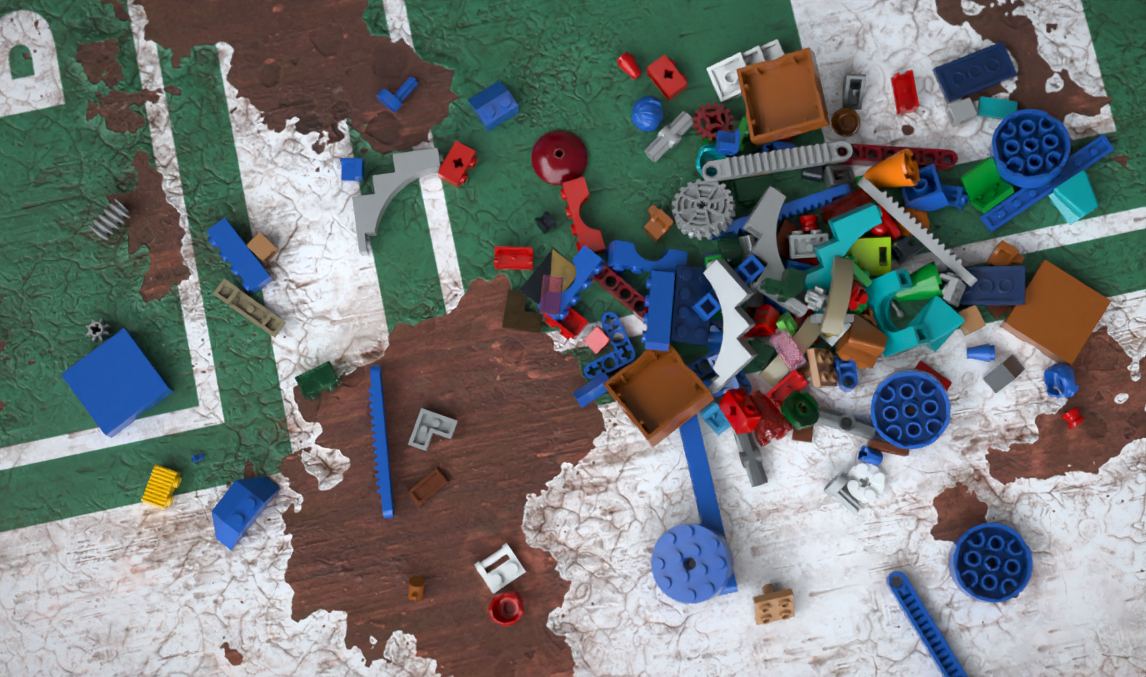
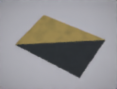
M552 249L519 291L536 304H539L548 291L556 293L565 291L576 278V267Z

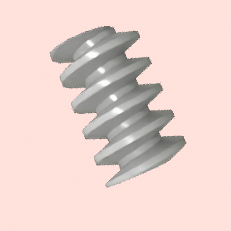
M115 198L116 205L110 203L111 210H103L106 216L99 214L100 222L93 220L95 227L88 225L96 234L106 240H109L107 233L112 235L115 233L113 227L116 229L120 228L118 222L125 223L123 216L131 217L128 210Z

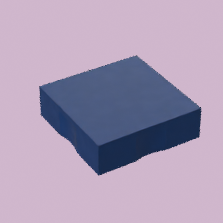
M125 328L61 374L105 436L111 438L134 422L144 411L153 408L174 392L160 371L151 364L146 352L132 333Z

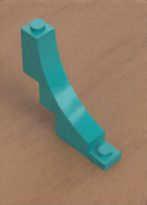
M869 202L828 220L834 238L813 247L819 265L798 273L805 293L811 288L815 289V286L827 290L825 295L829 296L832 281L830 274L834 256L843 258L859 237L874 226L882 223L880 218L882 212L878 205L876 206ZM821 308L819 311L812 310L813 314H823Z

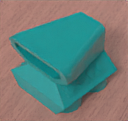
M1082 170L1048 194L1051 204L1058 208L1062 219L1068 222L1069 225L1074 224L1100 206L1085 170Z
M934 296L907 325V328L925 324L931 341L925 344V346L936 352L965 320L939 296Z

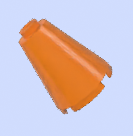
M908 148L902 149L869 168L864 175L877 188L918 185L916 181L920 179L918 164L916 161H912L910 156H913V153Z

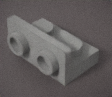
M810 230L811 234H803V231H792V235H786L787 239H789L790 259L817 257L813 247L828 241V233H822V230Z
M947 272L945 275L940 273L939 277L947 283L942 292V295H944L943 299L950 305L958 307L966 285L956 274Z

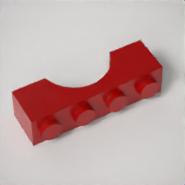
M581 177L563 182V189H560L562 200L567 201L568 207H565L567 217L572 218L573 224L570 225L573 236L577 235L578 242L575 243L577 251L579 252L585 245L595 254L603 253L605 245L600 230L591 229L586 226L579 214L582 205L589 200V191L585 178Z

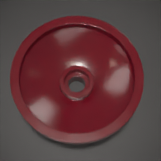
M556 130L548 132L538 139L532 150L531 161L535 173L541 180L551 185L562 186L563 182L581 177L587 166L588 155L586 147L579 137L568 131ZM561 152L563 155L561 157H557L556 153Z

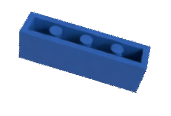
M223 218L206 231L210 236L207 238L214 248L218 246L221 250L219 255L225 262L229 260L232 264L230 267L232 272L236 276L240 275L244 281L241 283L247 291L252 290L256 294L273 281L272 277L226 218Z
M652 270L651 277H647L646 288L650 289L649 295L645 296V306H648V313L644 312L643 324H647L646 330L642 331V342H645V349L668 351L675 280L674 272Z

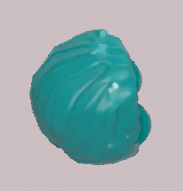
M703 145L698 151L696 169L701 177H703L702 169L707 162L727 157L723 154H716L714 145ZM714 167L706 169L709 176L717 174V170Z

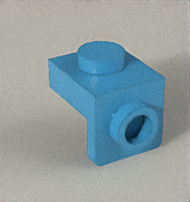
M715 401L708 404L700 412L704 422L718 436L731 426Z

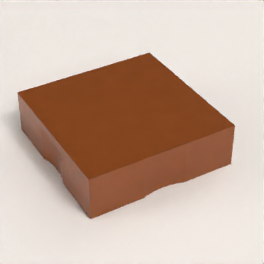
M809 47L785 54L775 60L759 62L736 69L741 94L746 104V119L750 138L755 145H763L830 126L816 56Z
M1044 260L1037 266L1026 284L1025 305L1012 306L1000 327L1018 339L1033 345L1042 354L1056 363H1067L1071 366L1111 300L1047 260Z
M670 343L668 351L647 349L635 362L624 367L603 384L608 393L652 447L660 443L714 400L708 388L684 364L681 356Z

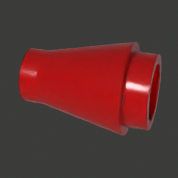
M628 51L616 60L617 66L633 80L642 74L633 55H630Z

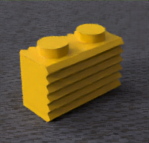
M155 464L141 501L167 510L168 506L171 507L175 498L173 495L174 489L178 488L182 478L179 477L181 473Z

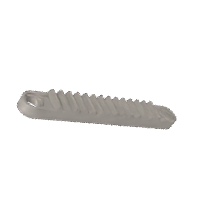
M839 141L806 147L801 146L800 148L773 150L754 155L728 157L707 162L703 166L702 176L708 182H716L847 161L851 157L853 148L848 142ZM844 147L847 149L848 154L841 156L838 154L837 149ZM714 167L717 170V174L709 176L706 169Z
M864 176L859 180L857 184L962 280L970 287L975 284L978 279L961 265V258H956L954 252L950 253L948 247L944 248L945 244L943 242L938 243L939 239L937 237L932 238L933 233H927L926 227L921 228L922 224L920 221L915 223L916 218L914 216L909 217L910 212H904L903 206L898 207L899 203L897 200L892 202L893 197L891 195L886 197V190L881 192Z

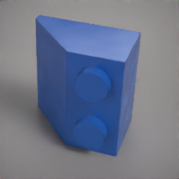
M500 81L468 100L487 131H490L519 112L518 104Z
M934 163L919 169L920 179L916 181L918 185L901 187L907 208L931 212L949 205L941 176Z

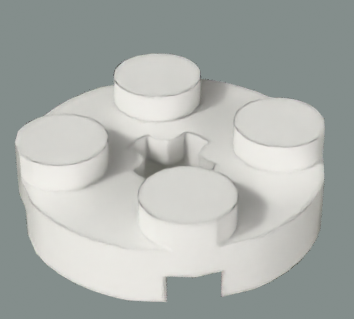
M860 463L852 467L846 475L849 478L845 484L848 493L859 502L872 501L878 498L884 490L885 476L875 465ZM868 478L870 485L863 488L860 479Z

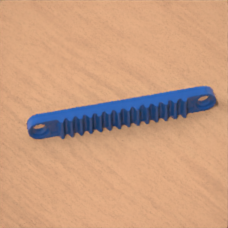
M850 183L782 204L777 223H780L781 219H788L789 216L794 218L796 214L798 216H801L803 212L808 214L810 209L814 212L817 207L819 209H822L824 205L829 207L832 201L851 195L853 190ZM749 216L734 220L732 225H727L728 230L726 232L721 231L720 236L713 235L710 240H717L729 235L737 237L738 232L744 235L745 229L742 227Z
M377 364L370 365L371 388L368 390V393L372 396L368 399L373 402L369 407L373 410L370 413L374 418L371 420V423L375 425L371 428L375 433L372 438L376 440L373 446L377 448L373 451V454L378 456L374 459L378 463L375 469L379 471L375 477L380 479L376 482V485L380 486L377 493L381 494L383 517L386 519L394 518V502L381 365Z
M900 571L891 572L886 578L887 586L937 666L938 671L942 674V677H968L906 575ZM895 575L900 576L902 579V584L898 587L894 586L891 582L892 577Z

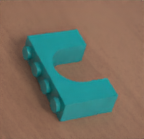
M908 269L894 270L873 279L868 287L862 284L868 295L867 304L873 310L877 329L888 336L886 347L882 352L884 358L899 355L931 342L925 324L914 325L902 330L893 323L890 317L889 307L892 298L896 294L913 287Z

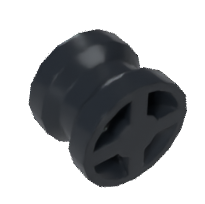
M548 211L544 212L543 216L534 219L544 235L548 233L549 229L557 227L556 222Z

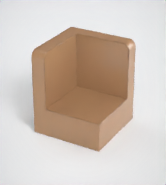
M260 232L247 244V247L265 264L279 252Z
M976 305L958 312L965 320L960 326L964 336L986 325Z

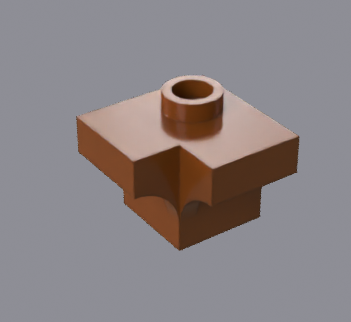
M653 204L648 209L647 214L650 220L644 226L643 231L657 244L673 228L674 221L661 208L658 209Z
M1002 240L995 246L984 265L1018 266L1025 257L1018 253V249Z

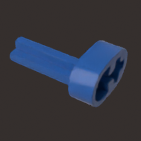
M410 76L394 94L382 88L376 96L387 108L396 113L402 106L401 102L419 83Z

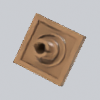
M807 349L809 366L800 367L799 370L806 378L812 377L814 388L837 387L838 375L834 370V356L830 349Z
M766 584L762 587L764 595L753 597L756 625L769 624L773 621L787 620L795 617L792 588L775 592L773 584Z

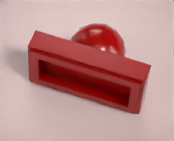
M877 204L882 212L880 217L882 223L874 226L870 231L875 236H883L887 233L893 242L902 233L888 212L880 204Z

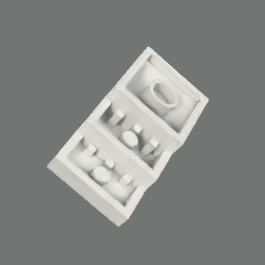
M778 39L761 47L757 46L744 53L740 52L707 68L721 103L742 95L736 69L759 62L775 60L785 55Z

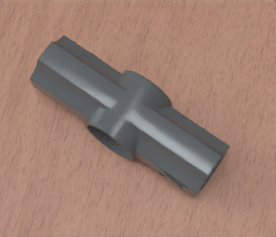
M824 407L819 408V419L816 423L837 429L842 433H850L869 440L873 439L876 429L872 422L856 418L851 414H843ZM845 418L850 421L849 428L842 426V419Z
M733 432L740 451L739 457L742 466L746 469L752 488L768 483L762 465L763 459L758 446L755 445L752 433L737 434Z

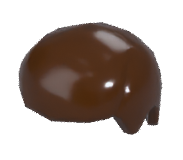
M849 108L839 109L831 118V127L834 132L844 137L854 135L861 125L860 116L856 111Z

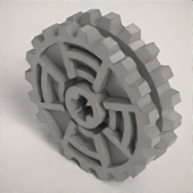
M696 179V183L689 182L686 188H680L681 193H676V201L672 202L674 208L672 213L678 229H681L684 235L688 233L689 238L697 237L698 240H702L703 237H706L709 240L712 239L713 235L720 236L721 231L726 232L728 230L727 225H732V217H735L734 209L736 208L731 191L729 189L726 190L725 184L719 185V181L708 182Z

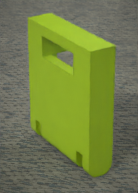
M890 236L859 237L846 253L847 255L852 254L858 261L856 265L860 269L864 267L871 274L870 276H880L891 272ZM879 247H886V264H880Z

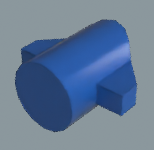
M710 324L708 336L709 352H712L722 346L723 332L715 324Z
M862 445L857 459L877 466L882 462L883 454L879 450Z

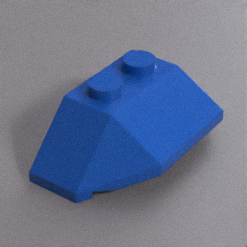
M266 477L235 480L212 510L216 539L232 551L280 488Z

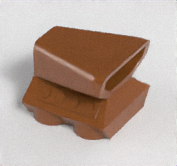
M854 313V321L851 322V327L838 340L836 353L844 361H854L861 369H872L878 356L886 347L888 336Z

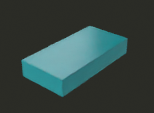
M980 96L977 116L1003 120L1009 114L1017 111L1018 102Z

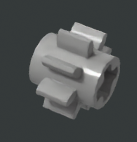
M815 286V289H809L805 296V302H808L807 307L814 311L826 308L829 297L825 295L827 290Z
M92 319V323L86 325L89 331L86 336H93L92 341L97 342L98 339L105 342V337L111 335L108 332V328L111 326L109 324L104 325L103 319H100L99 322Z

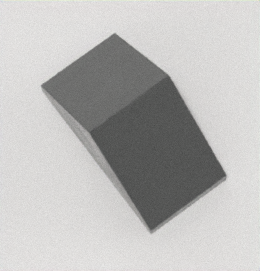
M846 74L843 81L842 108L862 109L866 74Z
M827 166L822 173L827 190L850 183L851 186L856 184L851 166Z
M1012 354L984 377L983 380L996 394L1016 379L1025 368Z

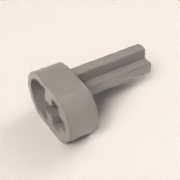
M840 472L826 485L823 491L830 497L834 496L853 514L858 513L862 506L843 489L849 478L843 472Z

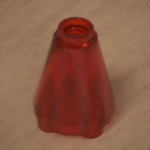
M760 390L748 395L762 416L754 428L756 440L761 447L771 443L773 438H776V440L782 439L787 435V432L794 429L785 415Z

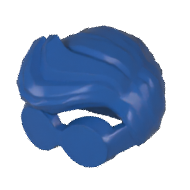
M649 95L634 103L631 113L634 125L644 132H653L657 129L663 120V111L658 98Z
M1067 363L1054 364L1045 370L1044 382L1049 396L1069 398L1079 389V385L1076 384L1075 372ZM1053 386L1057 387L1062 394H1059L1058 390L1053 389Z

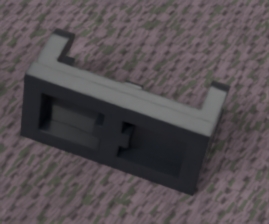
M910 235L901 241H896L891 247V254L899 266L917 255L924 247L921 242L913 247L908 244V241L912 240L914 235Z

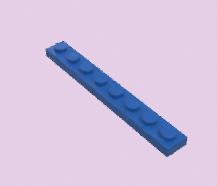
M1104 134L1068 157L1064 169L1055 180L1041 187L1022 188L982 215L980 220L988 231L992 233L1053 192L1059 185L1105 157L1114 150V147Z

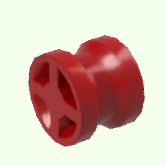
M807 215L800 217L799 223L802 225L800 231H803V234H811L810 230H820L819 226H817L818 216Z
M1078 406L1061 415L1062 419L1067 421L1069 429L1086 420L1085 416L1080 414Z

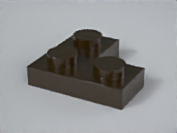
M508 290L502 328L540 334L543 314L525 312L527 296L519 291Z

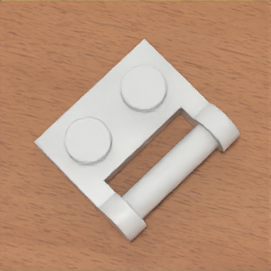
M507 542L494 554L482 562L478 561L474 564L493 594L526 572ZM506 554L509 556V560L487 574L485 568Z

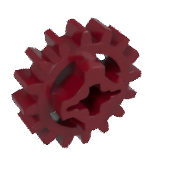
M716 101L713 106H711L710 102H707V107L700 105V111H695L697 117H693L692 120L695 123L693 129H698L696 136L701 134L702 141L708 138V142L711 143L712 139L716 141L717 133L712 134V132H731L729 128H733L734 123L729 122L733 120L732 115L728 116L730 109L724 110V104L719 107ZM721 115L724 117L725 122L721 120ZM700 120L705 125V129L702 128ZM713 120H715L716 123H714L713 125H711L710 122H712Z

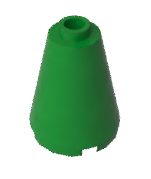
M935 261L909 274L913 287L896 294L893 300L897 299L898 302L931 300L934 296H939L942 299L944 297L942 295V282Z

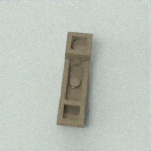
M834 256L830 274L832 276L826 312L822 316L820 332L835 336L840 335L852 289L854 271L852 260Z
M226 279L222 280L213 295L274 338H276L286 324L284 320L246 295Z
M808 316L799 326L793 337L759 373V376L772 387H775L821 333L820 325L818 323H810V317Z

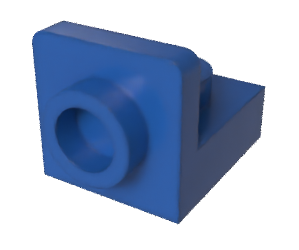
M943 184L949 202L947 206L963 210L964 205H967L968 194H966L964 188Z

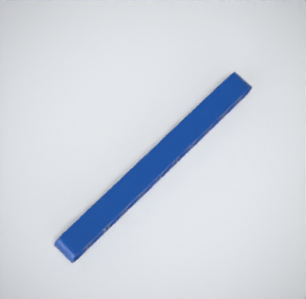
M695 414L681 425L679 430L701 524L717 530L726 539L698 416ZM734 570L726 588L718 596L738 592Z

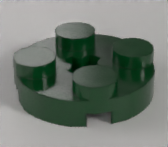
M796 390L784 398L783 404L780 407L781 412L795 429L810 428L818 421L817 411L819 410V405L810 394L806 392L803 394Z

